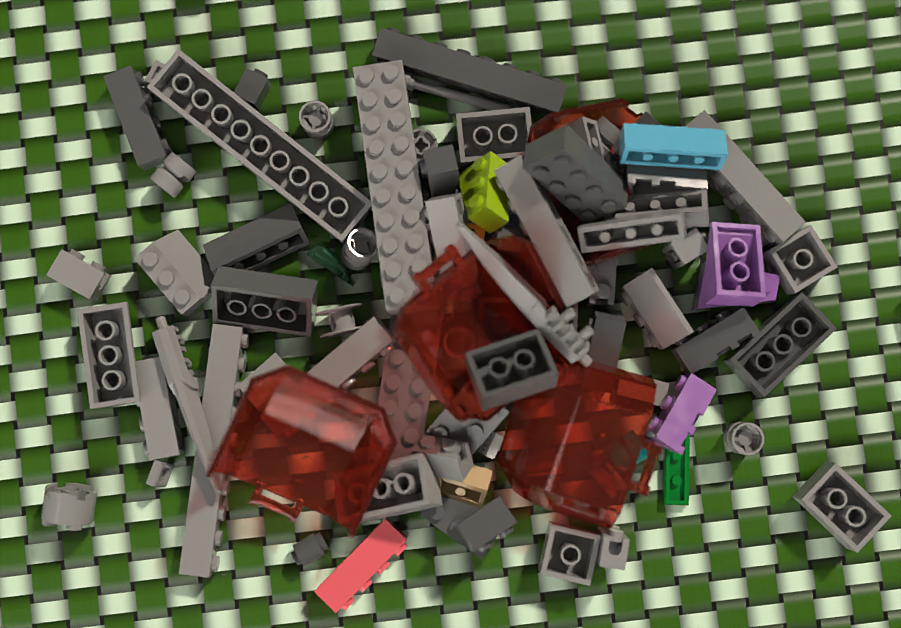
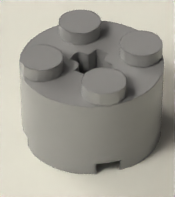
M66 482L65 487H58V483L46 485L41 514L42 525H66L68 530H82V525L91 524L94 521L97 489L93 491L92 486L80 483Z

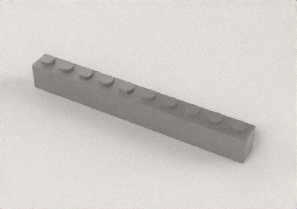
M213 324L202 407L216 456L221 494L219 495L215 492L199 454L195 450L179 574L209 578L219 568L220 556H216L217 547L221 546L223 540V531H220L221 521H224L226 516V506H223L224 496H228L230 482L226 480L227 473L231 471L233 465V456H230L231 446L234 447L236 442V432L233 431L234 422L238 421L240 408L236 407L237 398L242 395V390L238 385L241 383V372H245L246 358H243L244 348H248L250 338L249 333H246L247 329L243 327Z

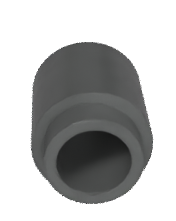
M321 532L317 534L312 533L293 545L294 551L291 552V555L297 565L302 563L306 567L326 555L325 552L330 547Z

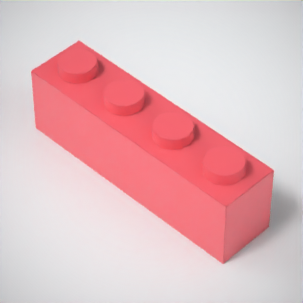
M388 517L384 518L314 592L335 613L340 608L345 611L355 600L352 596L358 590L361 593L365 591L372 583L370 578L376 572L380 575L389 566L390 563L387 560L393 554L398 556L407 547L405 542L408 537Z

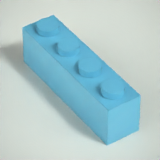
M623 123L618 139L620 164L721 170L728 156L725 130Z

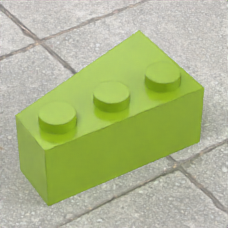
M491 151L483 157L477 158L472 165L459 173V186L468 219L490 234L508 223L509 205L507 202L509 198L505 190L502 191L495 180L497 175L494 170L506 164V162Z

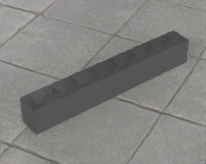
M392 27L387 29L380 28L372 53L373 62L383 63L402 60L404 71L517 107H530V111L557 119L568 86L563 84L562 80L554 77L546 79L540 77L539 73L532 70L520 71L517 70L516 66L509 63H503V65L494 63L493 59L486 56L478 58L470 55L471 53L464 49H457L455 51L447 48V45L441 42L429 43L418 35H403L401 31Z

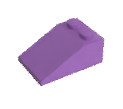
M710 223L704 272L705 304L753 307L766 298L760 225Z

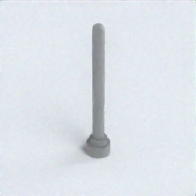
M405 71L407 91L416 89L488 110L512 109L507 104L417 80L415 76H412V73Z

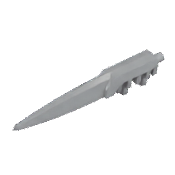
M458 221L457 228L472 251L519 310L570 363L579 360L585 367L589 366L593 360L586 354L590 350V343L587 339L594 334L592 328L587 325L577 333L574 330V326L571 323L568 324L577 315L571 307L561 315L556 311L557 308L554 305L547 309V301L491 247Z
M165 316L157 317L155 320L158 330L152 332V336L168 385L174 396L177 397L189 433L213 488L220 495L221 483L214 447L197 392L200 388L196 378L193 376V370H189L192 367V362L189 358H184L183 353L187 352L186 347H183L185 343L184 338H182V335L176 334V332H179L178 327L168 326Z

